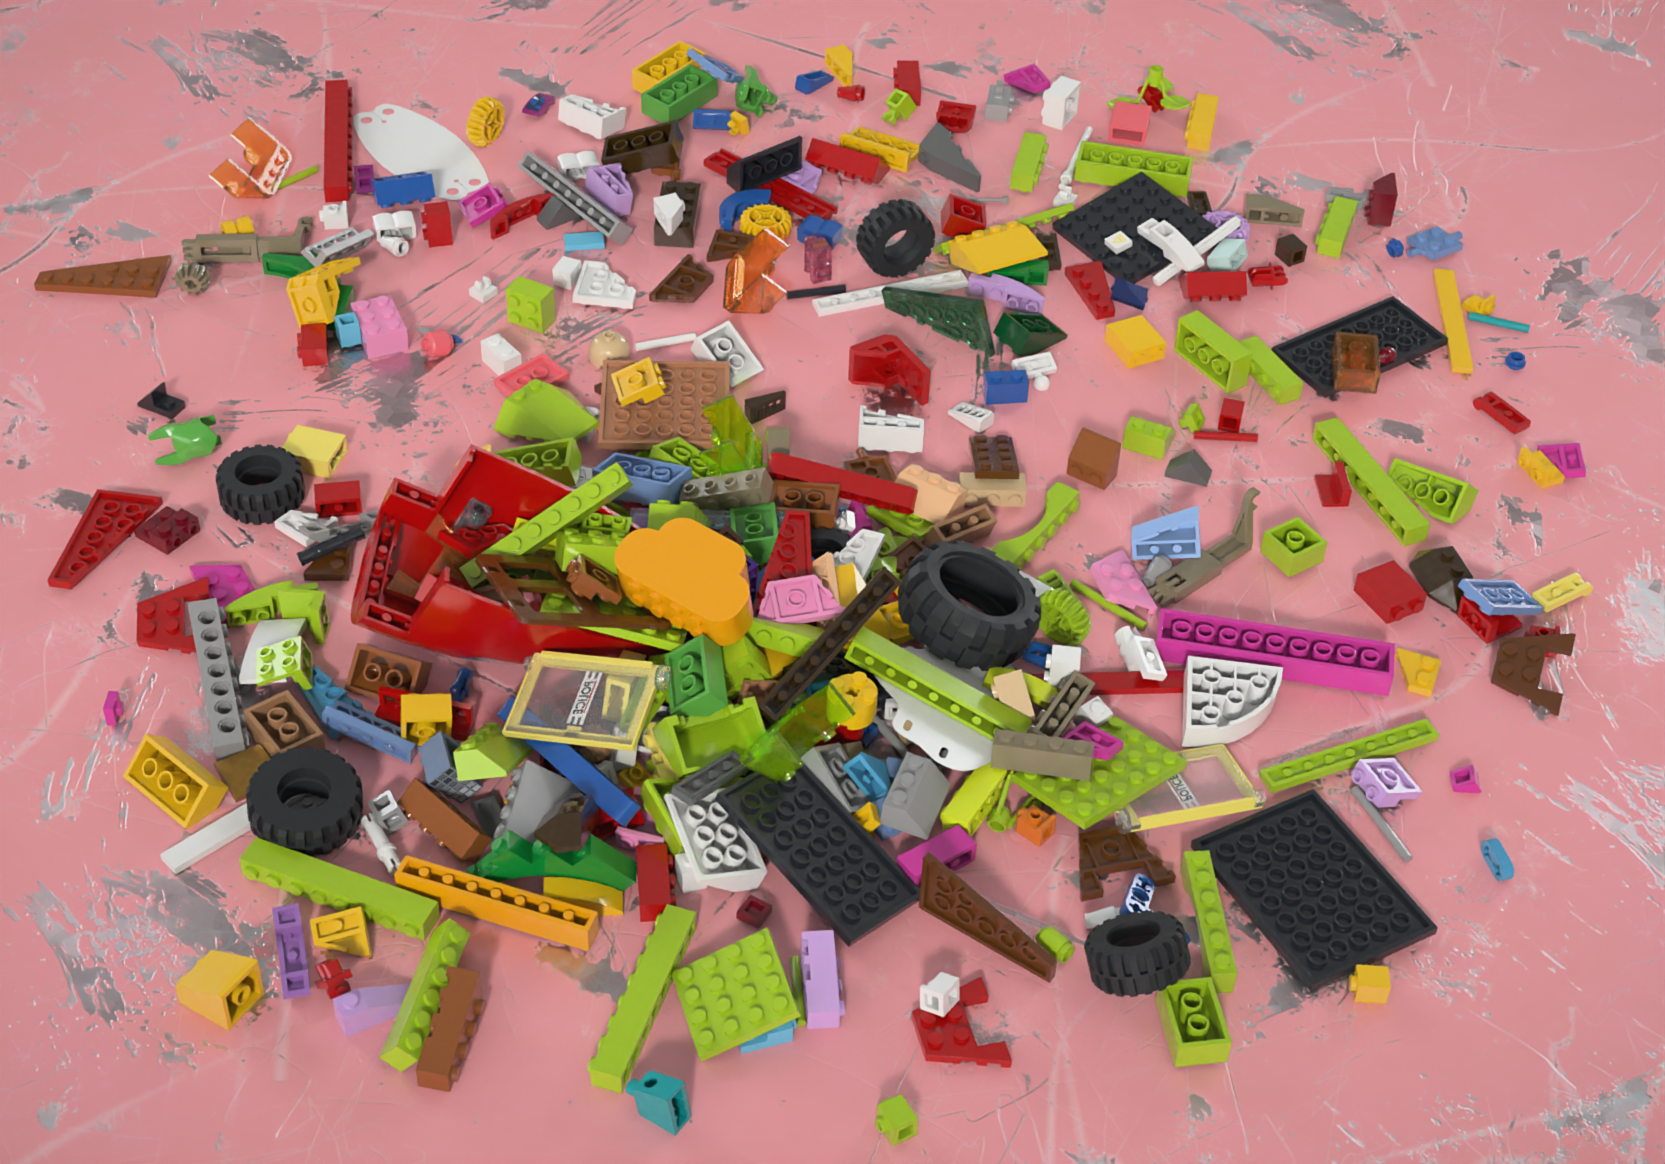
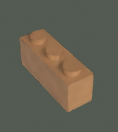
M985 503L932 525L925 537V541L929 547L934 543L946 541L949 544L955 541L971 543L989 535L998 520Z

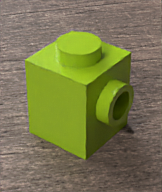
M902 1094L893 1098H886L877 1105L876 1127L881 1134L884 1133L893 1146L917 1135L919 1119Z

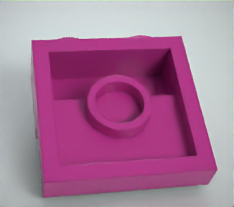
M490 182L457 201L472 228L489 218L491 220L495 214L509 205L499 188H494Z

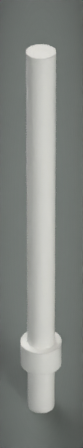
M1090 126L1086 127L1066 171L1060 177L1061 182L1058 186L1060 190H1064V186H1067L1073 178L1081 141L1088 142L1093 128Z

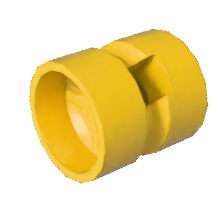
M248 215L237 218L236 222L233 220L220 222L222 234H255Z

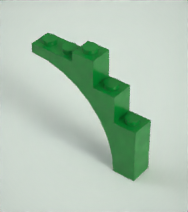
M311 252L315 257L318 256V254ZM264 253L262 256L264 274L289 279L315 268L305 256ZM340 277L336 278L340 293L335 316L351 313L350 303L355 302L354 286L341 285ZM335 320L330 324H326L327 330L336 331Z
M509 830L495 838L491 845V853L487 854L476 864L468 867L465 872L498 883L525 876H565L600 883L624 891L636 883L637 862L592 834L582 850L556 853L552 850V847L544 845L539 840L532 844Z

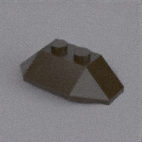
M1453 546L1418 551L1409 563V568L1429 598L1442 606L1450 608L1451 612L1457 615L1461 597L1464 596V591L1458 585L1462 579H1473V575Z
M582 793L571 794L543 816L533 832L534 838L544 845L552 847V850L556 853L582 850L601 816L600 810L591 795L583 796Z

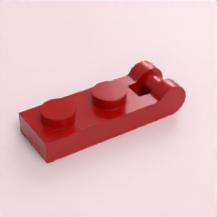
M1488 392L1483 397L1473 400L1475 409H1482L1514 435L1530 427L1531 420L1494 392Z

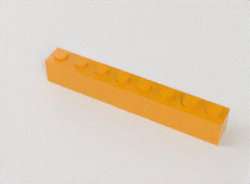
M406 855L394 874L396 887L438 901L439 907L589 951L599 933L598 912L418 858Z

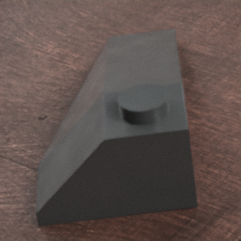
M936 123L919 145L918 161L928 170L970 190L979 192L981 184L980 173L970 159L964 158L960 145L956 146L951 140L953 138L952 134L940 123Z

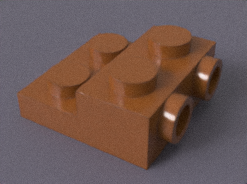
M580 554L576 560L572 559L567 565L566 571L569 574L566 580L570 582L572 591L578 596H586L591 600L597 593L605 602L611 601L616 605L622 599L619 578L587 557Z

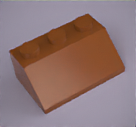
M773 480L774 484L768 503L775 502L778 530H780L786 510L809 512L810 528L819 529V527H826L829 530H832V528L836 529L840 484Z
M357 643L344 689L375 699H379L378 690L380 686L421 694L427 685L433 663L371 644ZM386 696L387 700L398 702L393 697Z

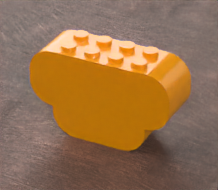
M676 518L665 523L659 531L650 528L637 529L629 533L617 547L614 561L621 589L635 605L650 609L655 616L668 619L675 627L688 630L695 638L704 634L720 646H728L738 642L751 627L754 615L749 590L750 581L746 556L742 547L736 542L695 520Z

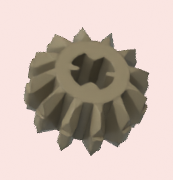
M187 261L186 264L181 263L175 273L176 286H179L181 291H188V294L191 292L195 295H198L200 292L204 293L211 281L210 271L205 269V265H198L197 261L194 264L190 261Z

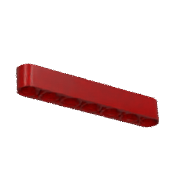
M773 452L769 454L766 470L772 480L840 484V498L902 514L914 513L918 491L913 487L783 453Z

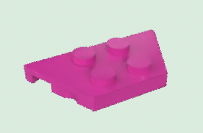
M241 564L189 566L190 573L195 581L205 577L209 578L210 599L216 598L218 607L223 606L225 620L221 621V624L228 625L225 607L240 597L255 591Z

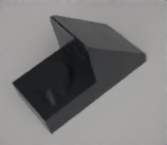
M165 382L159 384L137 403L138 407L172 420L186 408L185 401L167 394Z

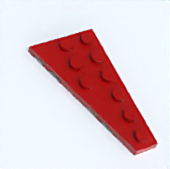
M97 489L47 579L49 587L72 589L163 504L162 497Z
M786 510L752 606L755 618L758 617L768 582L812 575L809 512ZM815 622L803 623L815 626Z

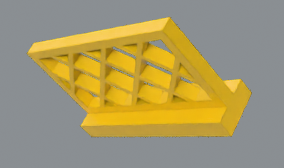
M858 126L849 134L842 133L839 146L879 157L892 169L905 173L909 171L910 164L918 158L920 145Z

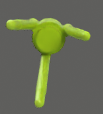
M1008 774L998 806L996 808L995 805L992 808L986 822L990 829L1000 833L1005 832L1007 828L1013 829L1020 809L1023 807L1027 809L1036 798L1031 795L1011 818L1010 810L1004 807V803L1011 784L1012 774Z

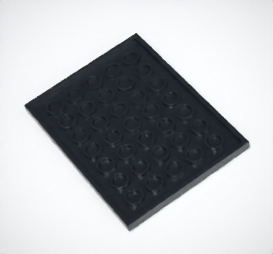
M1314 789L1191 841L1190 847L1193 851L1209 850L1215 877L1310 991L1354 972L1356 964L1369 965L1424 940L1437 932L1438 927Z

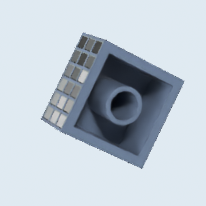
M439 731L418 748L421 756L420 762L424 767L426 775L425 781L432 789L436 788L444 793L447 798L454 799L462 804L483 788L482 780L458 781L453 752L461 743Z

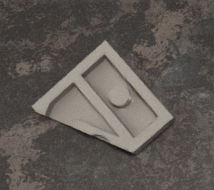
M1330 187L1324 201L1333 203L1335 196L1357 200L1356 210H1362L1367 201L1368 189H1364V193H1353V188Z

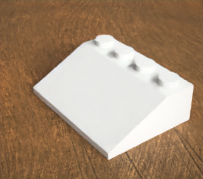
M726 788L714 791L692 806H689L672 794H665V802L697 883L733 892L757 889L768 871L757 845L715 800L717 793Z

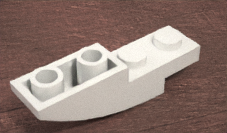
M1151 218L1137 227L1140 235L1161 248L1164 257L1186 272H1193L1205 264L1192 244L1165 220L1159 223Z

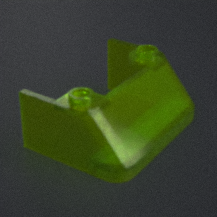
M732 394L702 407L703 413L712 426L710 439L714 447L699 453L701 460L708 469L709 477L762 468V443L734 395Z
M829 683L786 712L737 759L748 769L775 781L782 779L785 782L796 773V769L804 764L801 758L817 742L822 739L824 742L830 740L836 734L834 729L856 713L834 685Z

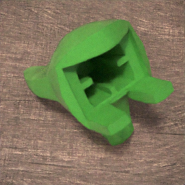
M746 65V77L741 82L736 83V106L743 111L755 113L760 118L763 114L761 104L774 105L777 101V96L759 80L755 68Z
M214 415L195 417L183 423H170L151 432L148 435L149 441L171 438L175 450L171 454L155 459L156 465H178L192 458L210 455L216 445L222 444L220 435H216L215 431L209 427L216 424Z

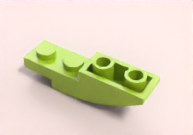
M592 513L573 526L572 529H577L580 533L598 530L602 534L609 535L612 532H623L627 536L630 532L632 517Z
M293 580L260 588L240 597L225 607L228 628L258 623L260 620H275L274 613L281 612L278 598L279 588L319 591L317 582L294 586Z

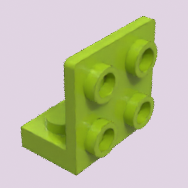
M279 588L278 598L282 619L306 618L307 626L310 627V634L314 635L315 644H325L330 628L325 591Z
M301 635L256 650L255 683L257 686L292 676L294 682L299 683L304 691L313 688V653Z

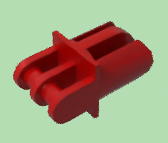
M1148 84L1142 99L1148 106H1152L1151 110L1154 113L1158 112V110H1164L1165 107L1160 104L1161 99H1164L1162 92L1157 87H1151ZM1141 86V87H1139V88L1137 89V92H1138L1139 95H1140V92H1141L1143 86Z
M1269 262V266L1251 267L1247 271L1253 287L1270 286L1271 290H1273V286H1281L1288 283L1283 267L1272 266L1271 262Z

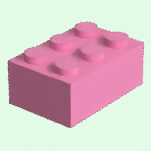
M391 295L350 303L351 312H355L360 324L362 345L368 359L409 350L407 329Z

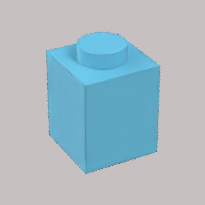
M355 312L334 316L336 335L341 348L362 344L360 324Z

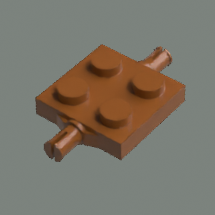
M861 447V449L858 448L856 450L859 458L844 461L845 470L895 482L897 479L886 454L868 456L865 449Z

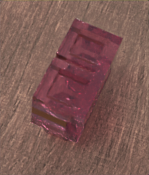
M815 235L805 237L804 271L810 273V280L813 284L832 280L831 246L824 237L817 238Z

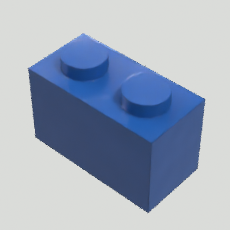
M1026 370L984 372L982 392L986 405L1027 402L1029 381Z

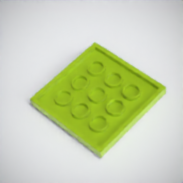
M764 928L671 972L698 1057L702 1062L801 1016L768 928Z

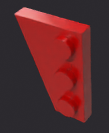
M502 523L479 526V529L474 531L467 528H458L456 533L439 530L437 539L462 553L464 557L474 559L478 554H481L511 534L513 528Z

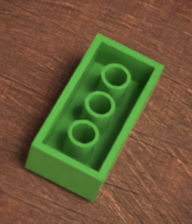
M689 64L641 94V113L661 123L674 120L677 122L693 112L694 109H698L717 97V78Z

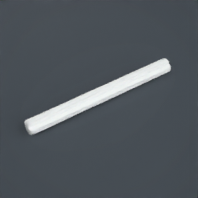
M1236 216L1232 217L1193 247L1201 256L1240 227L1241 220ZM1173 262L1152 277L1153 283L1157 286L1162 285L1182 270V268Z

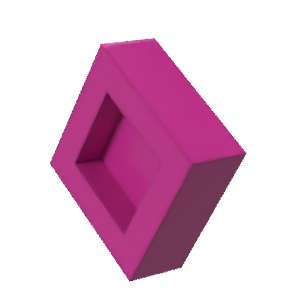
M108 691L103 706L107 725L117 726L119 716L124 714V702L120 701L118 691Z

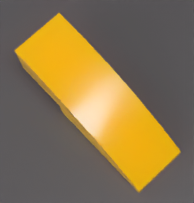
M544 877L543 896L596 911L598 916L623 915V891L581 879Z

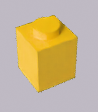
M1356 964L1354 975L1349 976V991H1353L1354 1002L1387 1003L1391 989L1389 968L1387 966Z

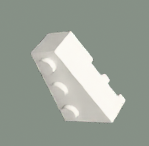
M860 405L858 448L861 449L863 447L866 451L922 452L924 419L898 414L897 417L886 414V410L879 409L878 412L867 410V406Z

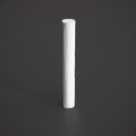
M689 333L635 343L636 351L691 342L695 340L696 334Z

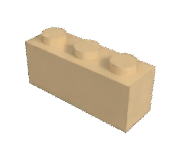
M959 472L958 483L961 487L968 489L964 506H980L986 503L988 507H1025L1027 493L1025 473H1019V479H975L974 472Z

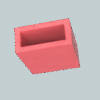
M1115 101L1108 140L1145 146L1152 106Z

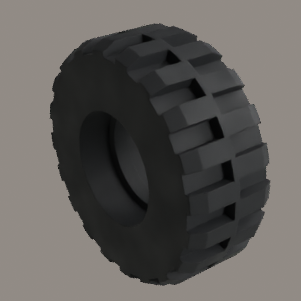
M295 747L287 749L283 753H276L269 761H264L258 767V772L255 771L252 774L246 790L248 821H250V828L253 834L260 839L311 857L319 854L326 855L331 853L332 849L340 848L347 842V838H351L356 833L357 826L361 823L363 817L362 782L356 774L355 768L350 763H345V759L340 755H334L331 751L323 748L319 750L313 747H304L302 749H296ZM306 793L319 795L327 799L320 807L307 811L294 810L284 805L291 797Z

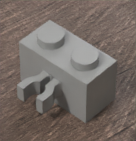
M997 80V85L990 84L985 120L1007 122L1008 115H1012L1014 94H1011L1012 87L1004 86V81Z

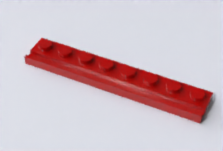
M721 148L720 152H715L705 158L703 166L727 178V167L742 158ZM781 178L755 188L771 190L772 202L803 218L813 215L823 220H828L832 217V214H837L836 206Z

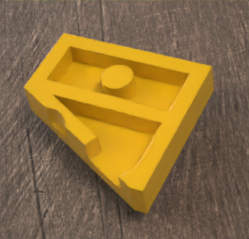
M1397 648L1395 658L1399 659L1401 665L1400 672L1402 677L1405 678L1407 691L1431 697L1442 660Z
M361 906L310 919L315 946L366 958L373 957L364 909Z

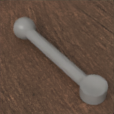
M971 196L969 198L973 202L1009 203L1008 196H1003L1002 198H976Z

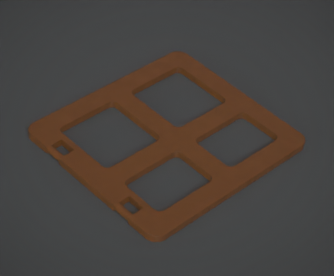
M478 554L476 556L475 563L486 574V578L504 603L510 607L515 618L523 624L669 630L672 627V623L668 619L655 616L650 609L644 606L641 608L647 616L607 615L601 613L592 600L586 596L580 597L572 591L570 582L566 580L569 573L560 569L554 557ZM502 567L545 569L550 572L556 581L513 579L508 577ZM621 589L622 596L627 597ZM520 592L566 594L580 613L534 611Z

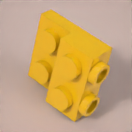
M650 357L611 374L622 406L633 403L643 398L645 403H648L665 395L663 389L667 388L663 377L660 376L662 375L658 363L653 364Z

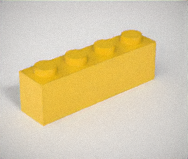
M1197 93L1196 100H1192L1184 140L1188 141L1187 148L1209 151L1219 96Z

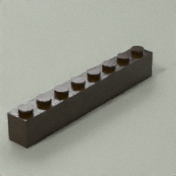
M885 566L757 704L762 720L770 727L902 583Z

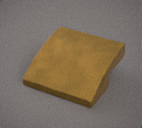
M259 743L215 762L214 767L222 782L229 787L228 789L237 803L246 799V790L252 774L255 771L258 772V767L264 761H269L271 758Z

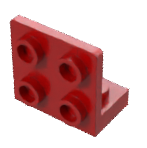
M1465 596L1461 597L1457 616L1486 644L1522 628V622L1514 615H1487L1479 609L1480 606L1475 601Z

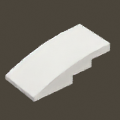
M306 618L260 620L253 632L243 659L238 680L239 684H256L257 649L300 635L302 637L307 628ZM289 677L271 683L287 682Z

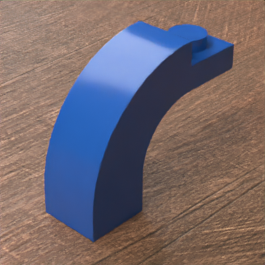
M743 190L724 199L719 207V224H721V228H724V231L733 232L735 223L741 218L743 211L747 210L748 207H753L754 204L759 206L761 203L763 205H771V190Z

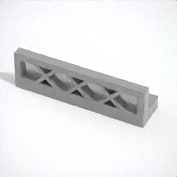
M351 227L304 248L301 253L314 267H317L328 261L342 259L366 248L375 234L370 229L358 233ZM311 252L318 254V256L315 257Z

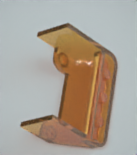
M249 117L230 134L245 147L243 151L244 159L253 166L249 174L230 158H227L209 174V177L233 197L269 199L276 193L292 160V155L284 145Z
M766 228L745 245L726 266L723 308L730 313L764 314L770 312L774 305L787 294V291L767 276H771L775 272L776 259L789 248V245Z

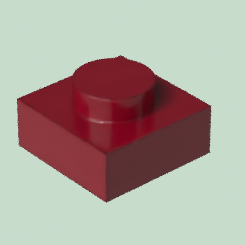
M749 895L737 910L736 918L759 929L772 913V905Z

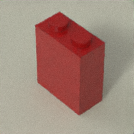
M1394 560L1358 573L1354 586V591L1386 624L1399 621L1411 614L1419 613L1423 610L1427 593Z

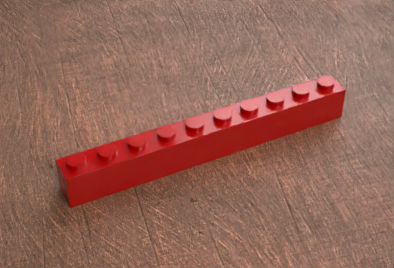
M348 80L325 81L323 181L325 203L349 201V194L353 193L352 87H348Z

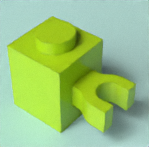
M895 88L885 101L890 110L883 114L882 119L886 123L889 121L894 126L898 118L907 121L917 106L909 94Z

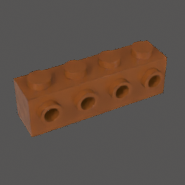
M414 778L397 802L404 808L403 813L412 820H418L420 822L419 827L428 834H434L436 836L435 841L446 849L450 848L452 850L451 855L462 863L466 860L475 864L492 840L487 833L424 781Z

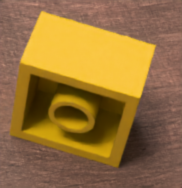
M410 693L408 695H401V738L415 743L416 746H421L439 731L451 737V694Z

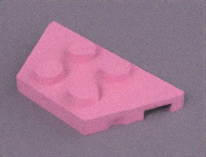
M1119 550L1092 564L1089 571L1106 601L1121 604L1131 609H1135L1136 605L1148 609V614H1155L1157 606L1124 550Z
M814 574L768 582L757 618L778 623L803 624L837 618L845 608L835 601L834 595L827 588L823 587L820 579Z

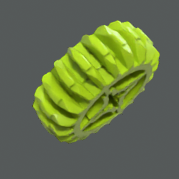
M1059 587L1057 589L1051 588L1039 596L1041 604L1039 629L1044 632L1043 635H1047L1049 639L1056 643H1061L1062 646L1074 647L1082 643L1091 631L1090 626L1092 622L1089 620L1091 615L1085 611L1087 607L1082 606L1081 600H1077L1075 594L1070 595L1067 589L1062 591Z

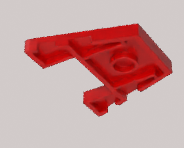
M209 578L199 579L138 602L136 638L138 646L166 651L170 648L181 650V653L186 654L196 652L194 636H185V603L210 599Z
M982 977L959 987L960 1000L944 1017L922 1010L920 1007L912 1011V1022L925 1061L960 1064L961 1061L976 1062L979 1066H987V1063L1001 1064L1003 1068L1011 1067L1012 1059L1005 1041L981 1046L977 1045L964 1009L966 1006L988 1002L989 995Z

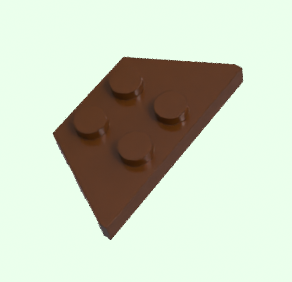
M687 254L649 294V301L694 303L713 283V275L705 270L700 263H694L693 257Z

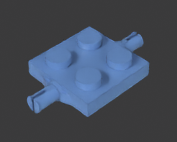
M1433 227L1407 238V244L1412 247V249L1407 250V255L1410 258L1416 255H1423L1432 261L1461 251L1463 243L1459 239H1462L1463 235L1460 231L1448 234L1440 227Z

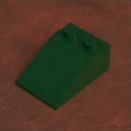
M1003 312L993 331L999 337V341L1011 347L1012 352L1018 356L1034 355L1065 340L1068 336L1041 313Z

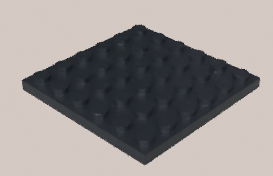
M1143 172L1136 174L1052 223L1055 232L1092 261H1101L1103 269L1127 288L1171 262L1164 257L1161 248L1138 233L1137 227L1151 218L1159 223L1165 220L1177 229L1192 246H1195L1217 229L1216 226ZM1122 231L1132 240V247L1115 254L1105 245V238Z

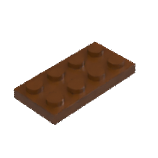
M975 435L974 437H969V449L975 479H1019V467L1012 437L1006 435H997L996 437Z

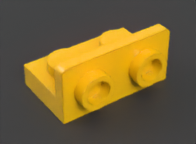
M1526 446L1521 447L1517 463L1541 489L1563 483L1565 476L1540 450L1531 452Z

